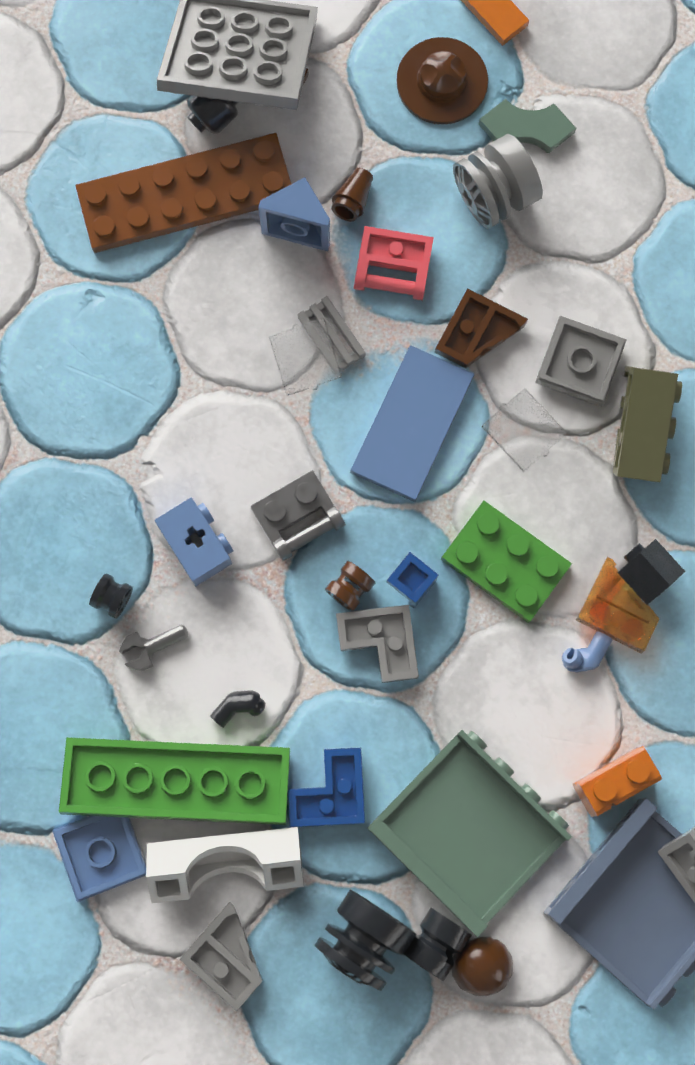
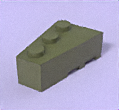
M625 366L624 377H628L626 394L621 397L620 408L623 409L620 429L618 428L613 474L617 477L661 482L662 474L667 475L669 470L670 453L665 452L667 440L673 439L675 434L676 418L671 416L673 404L679 403L681 398L682 382L677 381V373Z

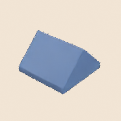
M305 177L260 200L258 208L262 234L329 251L330 218Z

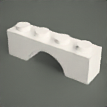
M298 827L147 843L146 879L151 904L189 900L195 889L202 882L215 875L230 872L243 873L255 878L261 883L265 891L304 887Z

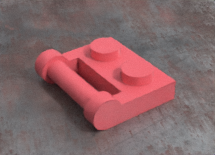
M364 226L354 289L364 291L365 288L413 295V299L423 301L434 237ZM368 266L417 273L416 281L367 274Z

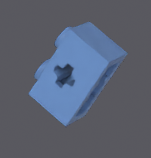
M191 497L154 520L195 587L232 565L228 554L232 553L233 549L223 533L216 536L209 524L214 522V519L204 503L197 506ZM194 533L202 537L203 545L199 548L192 543L190 538Z

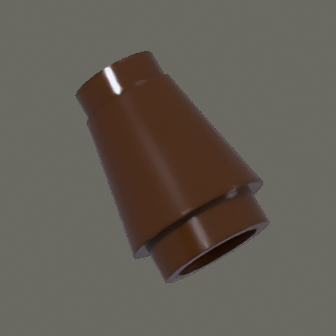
M356 168L332 197L333 204L331 209L340 219L353 222L357 217L363 215L373 181V175L368 170Z

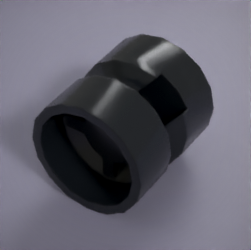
M430 908L420 924L421 935H416L404 955L435 977L444 981L455 964L452 957L453 954L462 953L472 934L433 908Z

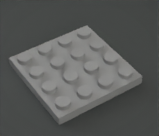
M180 0L158 73L157 91L297 110L316 26L318 7L271 0Z

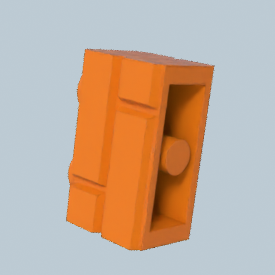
M641 746L573 783V786L590 816L594 817L611 809V806H616L662 780V777L644 746Z

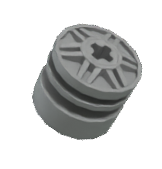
M506 134L485 146L484 156L476 151L468 156V160L463 158L453 164L455 182L462 199L474 218L487 229L498 224L499 219L505 220L511 216V207L520 211L542 199L543 189L537 169L523 145L510 134Z

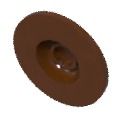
M448 37L430 38L413 46L402 58L397 71V90L404 106L419 119L433 124H452L468 118L480 107L488 88V73L480 55L468 44Z

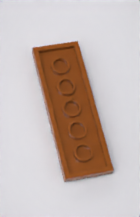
M272 133L76 184L75 186L93 252L97 253L259 210L260 200L291 185L277 133Z

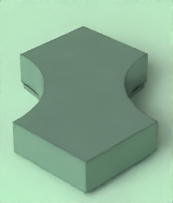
M505 99L479 119V126L493 141L506 134H510L520 143L534 144L546 153L552 152L576 131V127L554 103L540 110H524L512 105Z

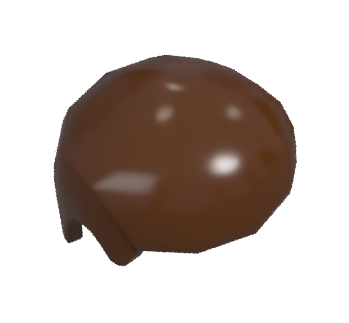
M483 936L469 940L462 953H455L453 956L455 964L452 967V976L460 989L474 996H489L500 992L506 987L513 974L510 952L505 944L491 937Z

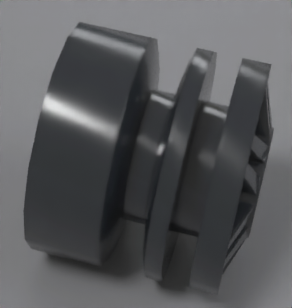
M350 889L337 909L339 915L348 922L347 927L344 930L328 923L325 930L337 938L338 941L334 945L326 939L319 937L314 946L323 953L333 967L352 980L382 991L387 982L374 972L375 967L378 966L392 974L395 968L383 956L386 950H390L404 956L417 933Z

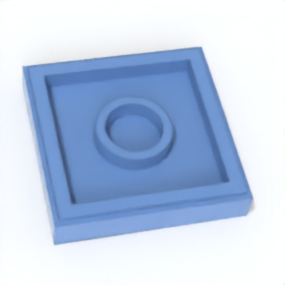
M88 816L52 830L77 902L146 876V863L130 818Z

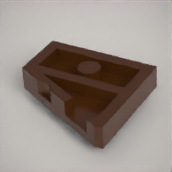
M467 288L434 353L467 368L523 329L528 318Z

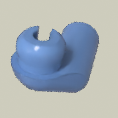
M596 631L587 648H568L564 651L562 655L564 667L568 671L575 673L596 669L609 648L612 638Z

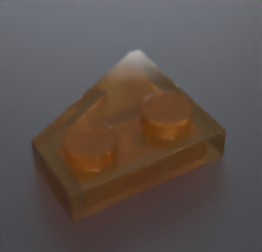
M607 557L576 621L602 632L613 640L642 654L657 626L659 617L617 573L618 570L615 568L617 564L614 560Z

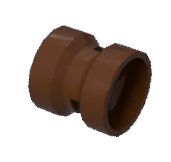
M346 561L340 569L341 575L337 580L331 581L325 588V591L335 601L353 612L360 604L359 598L364 592H369L376 583L357 565Z

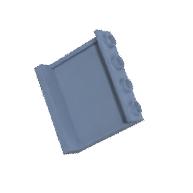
M643 798L634 804L543 913L644 1004L655 1009L658 1004L663 1007L671 1000L676 992L673 986L682 975L688 977L695 970V903L658 853L665 844L682 834L656 812L658 808L647 798Z

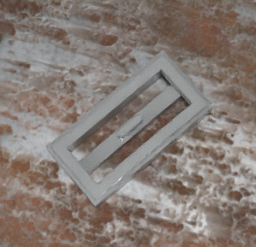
M328 296L321 299V302L317 305L316 303L311 305L309 310L305 312L303 310L298 313V319L335 374L365 357L366 352ZM326 310L353 350V355L349 354L322 314V311ZM315 316L344 359L340 363L310 321L312 317Z

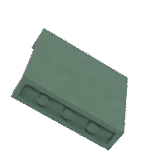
M461 730L367 829L476 937H479L488 927L487 923L564 841H569L572 836L566 831L569 826L568 823L558 813L552 810L548 814L538 804L541 797L529 785L525 783L520 787L511 778L514 771L507 763L499 757L494 761L484 751L487 745L477 734L470 731L467 735Z

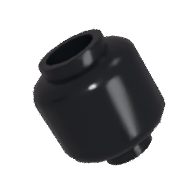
M190 96L187 100V105L192 113L187 118L201 133L207 129L213 134H218L238 115L236 105L239 102Z

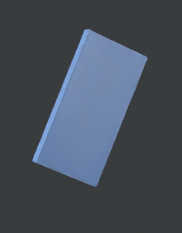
M410 345L350 473L416 502L473 380L474 373Z

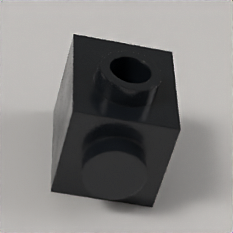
M655 539L646 548L639 543L623 558L628 563L617 573L648 605L686 571Z

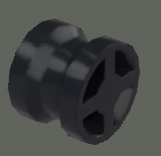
M106 573L97 583L91 595L89 605L96 609L102 607L108 611L109 616L117 619L125 609L131 597L133 587L127 583L119 584L115 582L114 577Z

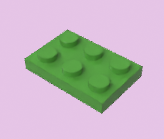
M484 500L441 557L443 562L527 623L533 619L572 565L567 559Z

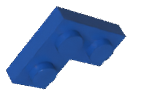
M361 747L324 749L326 787L288 789L290 827L365 823Z

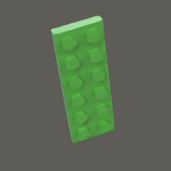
M66 737L59 813L61 815L286 825L290 748Z

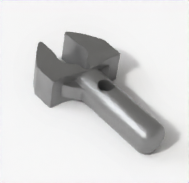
M179 625L151 639L142 638L138 632H135L125 638L119 652L123 654L134 647L146 648L138 659L125 663L131 669L144 671L153 667L151 659L155 652L187 638L188 631L184 625Z

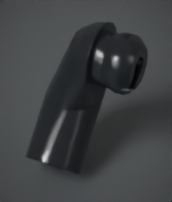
M253 690L231 692L209 717L224 728L236 713L248 712L254 717L259 716L264 711L266 703L260 698V694Z

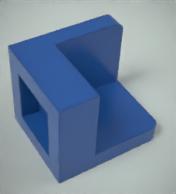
M409 552L386 582L409 600L408 604L415 608L435 584L439 574Z

